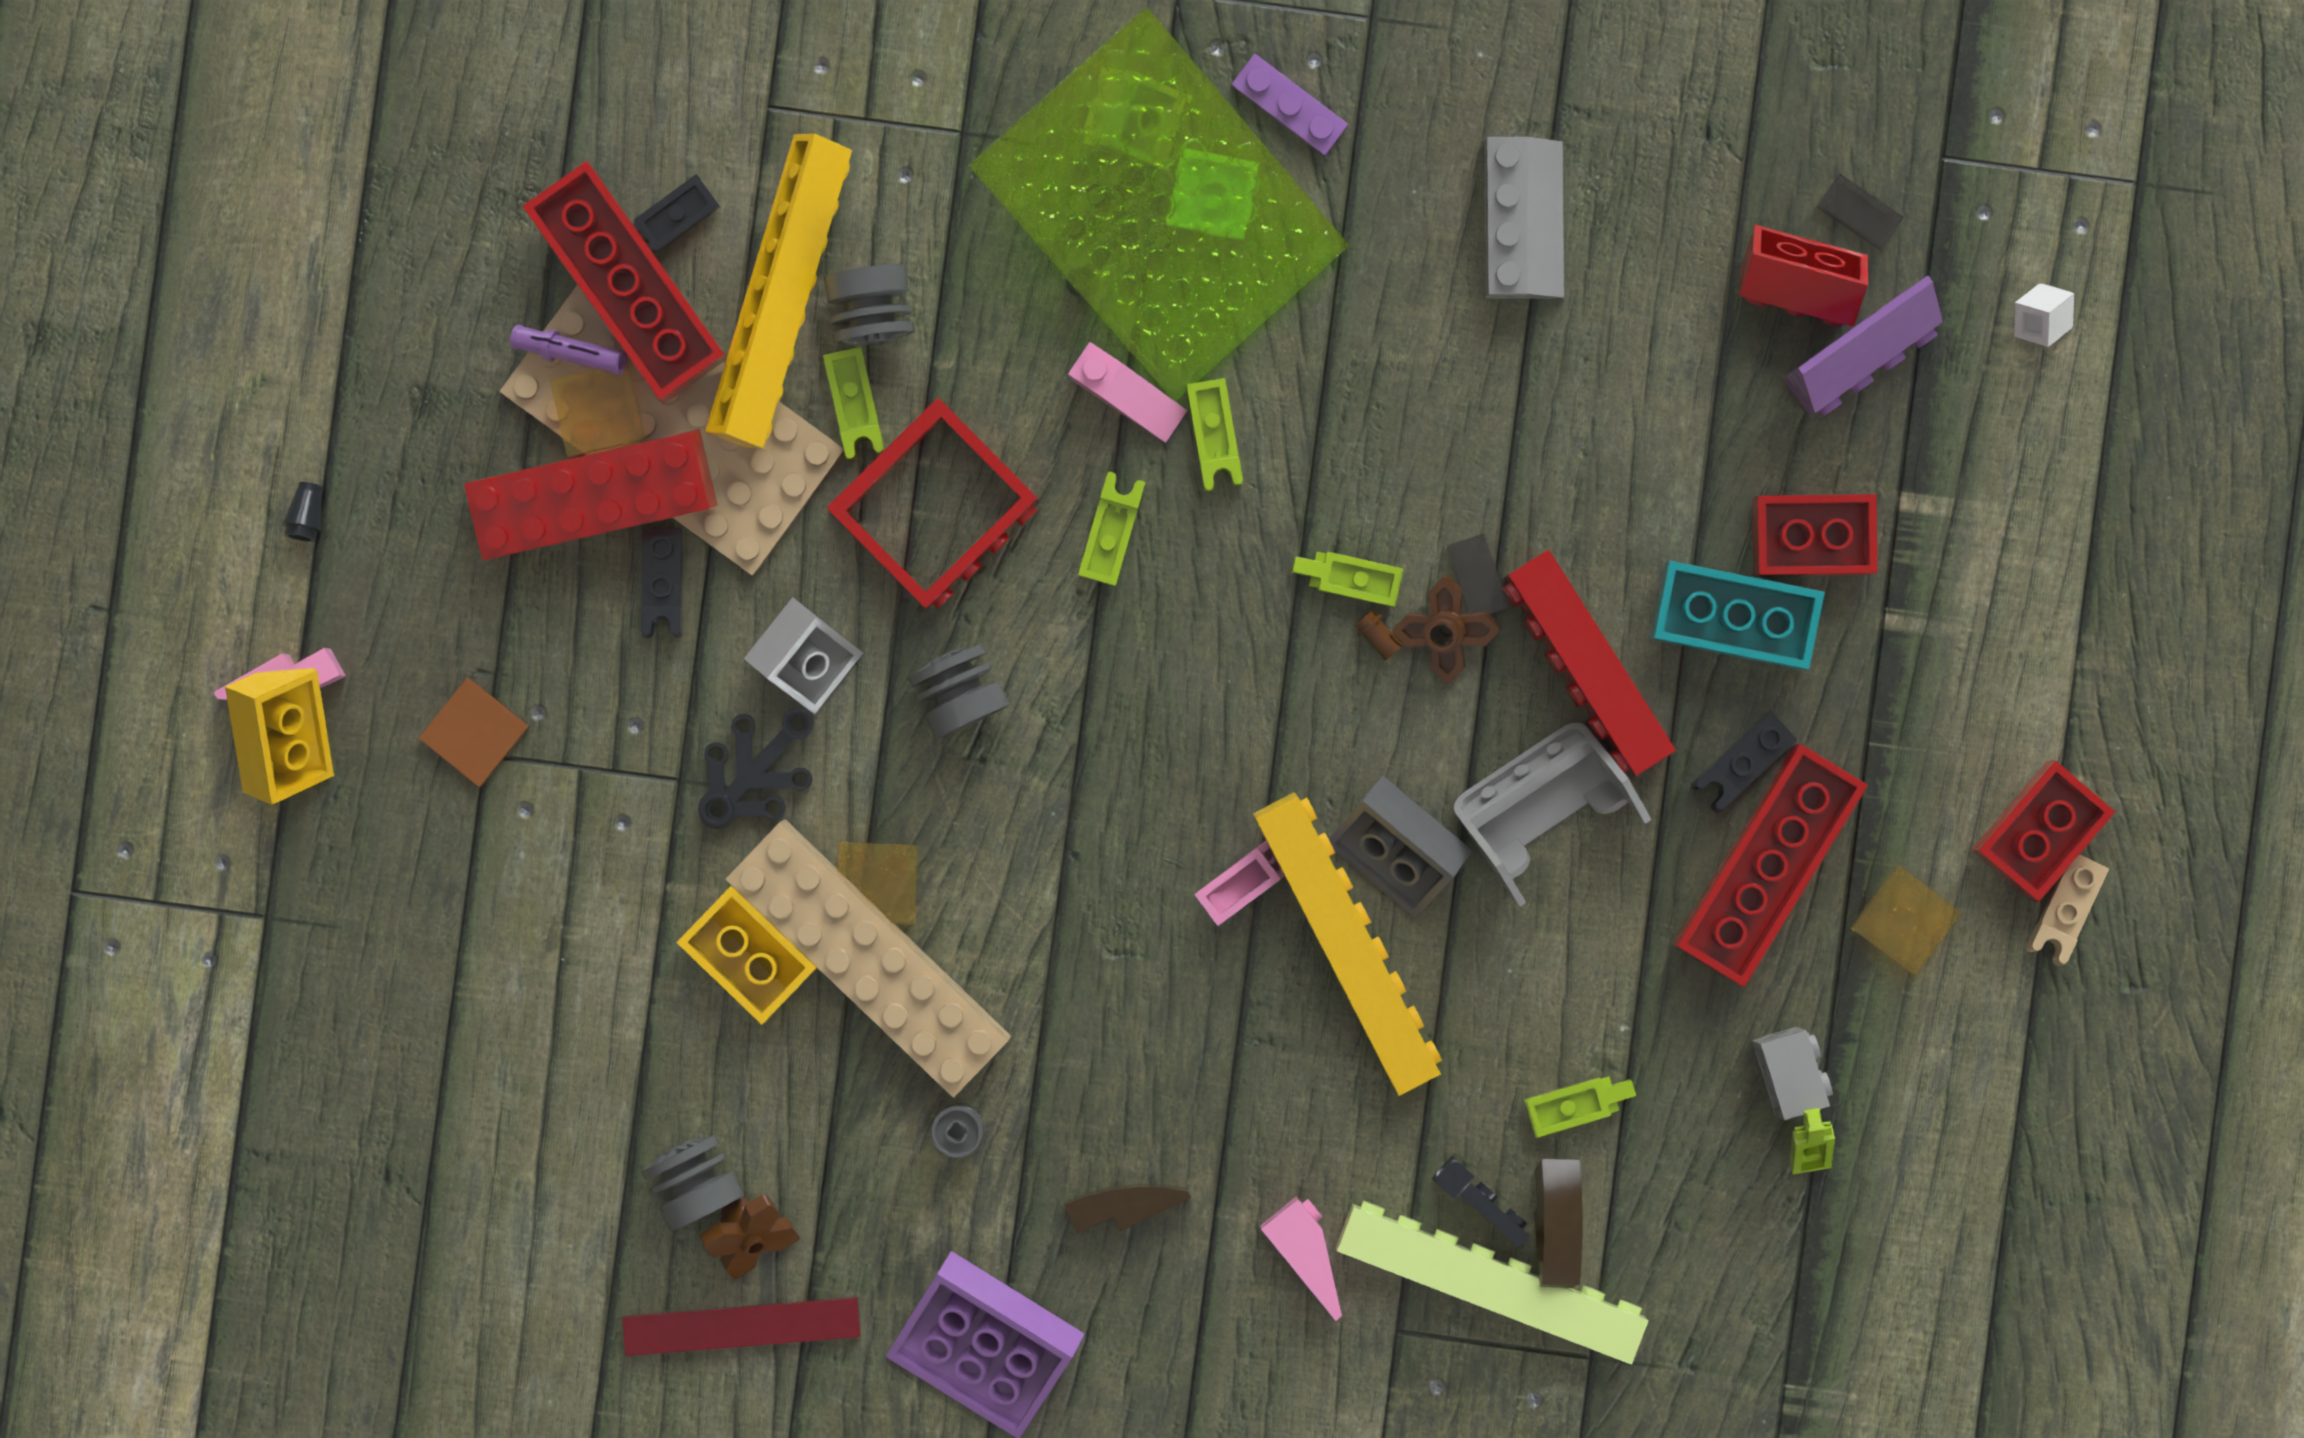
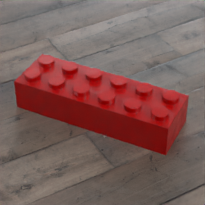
M585 161L522 206L663 404L726 361L727 357L588 161Z
M700 429L464 483L482 561L718 506Z
M1546 550L1505 576L1503 579L1507 585L1502 588L1505 596L1514 608L1520 605L1528 618L1523 623L1529 634L1535 641L1542 639L1549 650L1544 654L1545 659L1555 674L1563 672L1570 683L1565 687L1566 692L1576 707L1584 705L1591 717L1586 720L1588 727L1597 740H1606L1612 750L1608 754L1624 773L1626 772L1628 776H1637L1675 752L1676 749L1550 550Z
M1794 744L1672 945L1735 984L1745 987L1868 785L1804 745Z

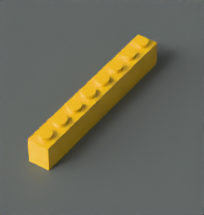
M815 133L793 135L705 429L706 433L741 447L764 448L765 442L771 434V422L775 408L783 394V382L787 368L794 358L795 341L798 331L805 321V308L809 294L816 284L818 264L821 255L827 247L829 227L832 218L838 210V197L843 181L846 179L850 169L849 160L852 150Z
M1293 792L1253 813L1397 1094L1400 1096L1441 1075L1436 1064L1441 1062L1442 1059L1432 1040L1425 1043L1418 1029L1424 1027V1024L1414 1005L1407 1009L1400 995L1407 991L1398 973L1395 971L1389 974L1383 963V960L1389 958L1380 938L1371 939L1365 928L1371 921L1362 903L1359 902L1354 905L1347 893L1353 886L1344 868L1341 867L1336 870L1329 856L1335 854V851L1326 833L1318 835L1311 823L1317 819V816L1308 798L1306 797L1300 801L1297 794Z

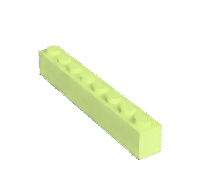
M1363 1201L1361 1207L1352 1204L1336 1245L1337 1252L1632 1365L1649 1321L1645 1316L1640 1315L1641 1307L1624 1300H1620L1618 1306L1603 1300L1605 1297L1604 1293L1584 1285L1581 1292L1572 1288L1540 1287L1539 1275L1530 1272L1532 1267L1530 1264L1511 1257L1507 1264L1494 1259L1495 1251L1473 1243L1472 1248L1468 1249L1456 1244L1458 1237L1445 1231L1436 1229L1435 1235L1420 1230L1422 1223L1406 1216L1400 1215L1398 1221L1383 1216L1385 1209L1366 1201Z

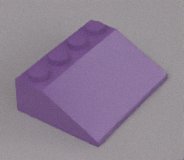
M1926 276L1783 378L1809 416L1819 411L1824 417L1842 404V401L1839 399L1841 394L1850 388L1856 394L1874 381L1870 374L1883 365L1886 371L1890 370L1906 358L1902 352L1913 343L1920 348L1938 335L1934 328L1941 324L1943 320L1933 281L1929 276Z
M951 1251L885 1357L1012 1436L1020 1438L1072 1359L1084 1333Z

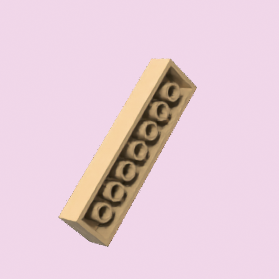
M786 819L779 822L725 879L953 1098L1010 1039L1011 1035Z

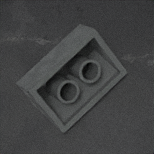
M1383 775L1328 838L1334 851L1414 918L1451 881L1473 852L1472 849Z

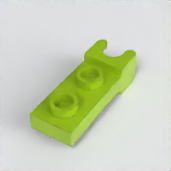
M862 347L823 355L847 461L856 459V445L861 439L871 440L874 450L881 454L885 450V445L879 426Z
M1225 378L1187 384L1204 491L1208 492L1213 489V476L1219 470L1227 471L1231 475L1232 483L1235 486H1242L1243 477Z
M1108 471L1078 576L1116 586L1146 482L1142 480L1136 481L1129 494L1121 495L1115 489L1116 474Z

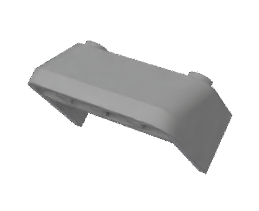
M1570 723L1555 731L1462 793L1454 804V811L1460 822L1519 907L1524 905L1526 901L1513 879L1521 875L1530 863V855L1524 846L1588 803L1594 811L1601 814L1615 812L1629 803L1645 824L1652 820L1628 777L1590 730L1582 723Z

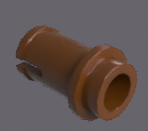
M1370 610L1354 626L1358 629L1357 635L1359 637L1363 635L1383 657V660L1386 661L1403 646V643L1380 620L1382 615L1380 613L1376 615Z

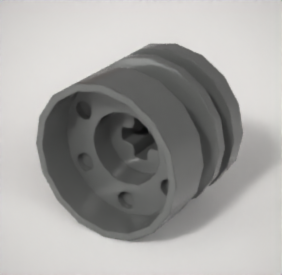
M889 264L861 267L832 273L824 277L827 303L846 305V311L832 316L830 324L849 325L847 329L832 333L834 344L854 345L856 347L875 346L893 342L900 337L915 332L914 322L895 320V318L911 314V306L893 304L892 298L909 292L905 265Z
M982 644L971 648H958L925 663L919 671L908 677L912 687L925 682H929L931 688L916 695L918 702L936 698L939 703L937 707L925 715L935 739L960 730L1010 706L1000 682H992L985 685L980 683L979 678L993 668L991 662L975 668L971 663L986 654Z
M715 1134L710 1137L691 1139L659 1155L651 1165L641 1171L645 1180L662 1173L665 1179L663 1182L651 1187L650 1191L651 1194H658L670 1190L673 1196L659 1208L670 1232L694 1222L745 1195L733 1171L717 1176L713 1171V1168L726 1158L725 1153L722 1152L707 1159L704 1153L706 1150L719 1144Z

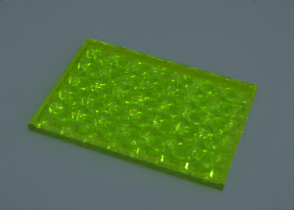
M1144 7L968 165L1156 383L1174 401L1187 391V384L1198 382L1349 246L1147 7Z

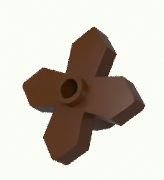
M1444 575L1428 592L1431 614L1409 612L1395 626L1392 632L1408 648L1427 645L1432 650L1431 670L1446 684H1449L1466 666L1463 645L1485 647L1499 633L1501 625L1486 611L1461 614L1463 589L1448 575ZM1441 625L1448 626L1453 634L1444 633Z
M762 1194L751 1202L747 1198L740 1197L722 1207L720 1212L722 1216L721 1223L715 1224L699 1235L705 1249L713 1257L721 1256L720 1260L725 1270L733 1279H738L754 1269L759 1254L763 1251H782L800 1239L796 1228L787 1217L778 1218L780 1213L774 1202L766 1194Z

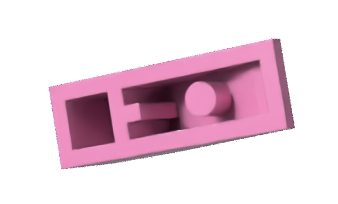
M1091 342L1088 343L1068 373L1069 379L1164 443L1168 441L1187 413V410Z
M1296 1196L1260 1225V1228L1334 1320L1337 1321L1342 1317L1323 1230L1318 1223L1323 1216L1309 1199L1302 1203Z

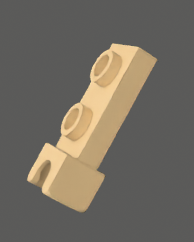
M2079 854L2058 879L2039 922L2035 925L2026 944L2028 952L2041 950L2044 943L2048 940L2055 947L2052 957L2053 964L2064 966L2068 962L2078 941V935L2109 868Z

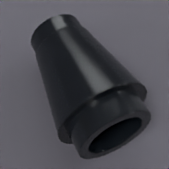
M299 482L298 489L282 524L286 527L284 533L286 537L304 542H315L316 535L321 533L322 486L310 482Z

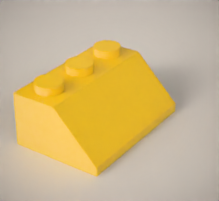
M305 668L256 672L225 686L243 793L273 805L334 776L316 669Z
M732 885L676 942L761 1025L767 1022L817 968Z

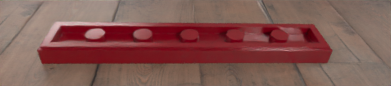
M858 1297L625 1315L622 1317L625 1356L861 1337Z

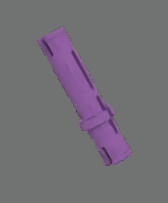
M518 324L513 328L510 336V346L513 347L512 349L539 354L543 360L551 362L559 359L611 372L615 375H621L627 364V353L624 350H616L561 336L559 331L552 329L544 332Z

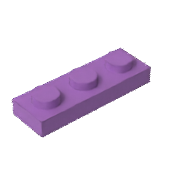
M1256 54L1252 56L1231 84L1233 89L1323 157L1326 156L1348 127L1347 122Z

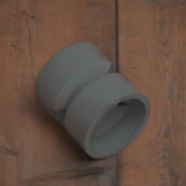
M954 1103L946 1106L938 1113L932 1125V1139L935 1146L941 1153L949 1157L961 1158L971 1154L978 1148L984 1135V1122L981 1115L975 1108L963 1103Z

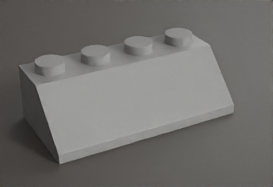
M1487 137L1484 142L1485 299L1564 298L1563 142L1533 137Z

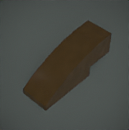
M1541 1159L1534 1170L1537 1196L1534 1222L1540 1287L1578 1288L1581 1279L1583 1237L1580 1160Z
M1132 1184L1089 1192L1066 1201L1064 1206L1077 1234L1112 1217L1119 1231H1122L1190 1199L1191 1194L1186 1187L1166 1184Z

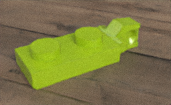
M1327 551L1326 553L1316 552L1315 560L1295 556L1291 573L1311 577L1309 586L1318 588L1319 591L1395 607L1403 568Z
M1607 1076L1604 1078L1597 1077L1524 1099L1535 1137L1537 1138L1609 1117L1611 1113L1619 1111L1618 1101L1635 1097L1636 1092L1631 1079L1612 1084L1610 1077Z
M1820 1108L1804 1110V1125L1795 1127V1131L1792 1132L1790 1166L1793 1175L1832 1168L1835 1144L1832 1124L1830 1121L1822 1122Z

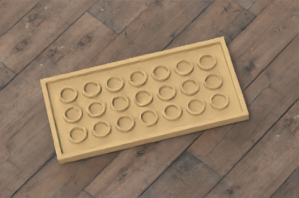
M578 284L544 329V332L552 329L559 331L561 336L616 350H624ZM528 352L499 391L586 455L700 429L718 506L672 518L752 576L757 573L844 453L843 447L781 402H778L771 422L772 431L765 442L764 448L741 447L706 433L705 429L725 362L663 404L628 355L624 372L621 375H615L611 372L555 359L552 362L543 360L541 355Z

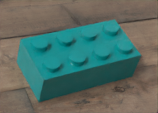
M1668 561L1664 564L1650 640L1798 670H1808L1810 668L1825 592Z

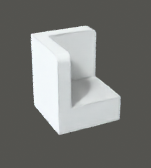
M2038 284L2015 302L2014 337L2049 347L2073 327L2074 293L2045 284Z

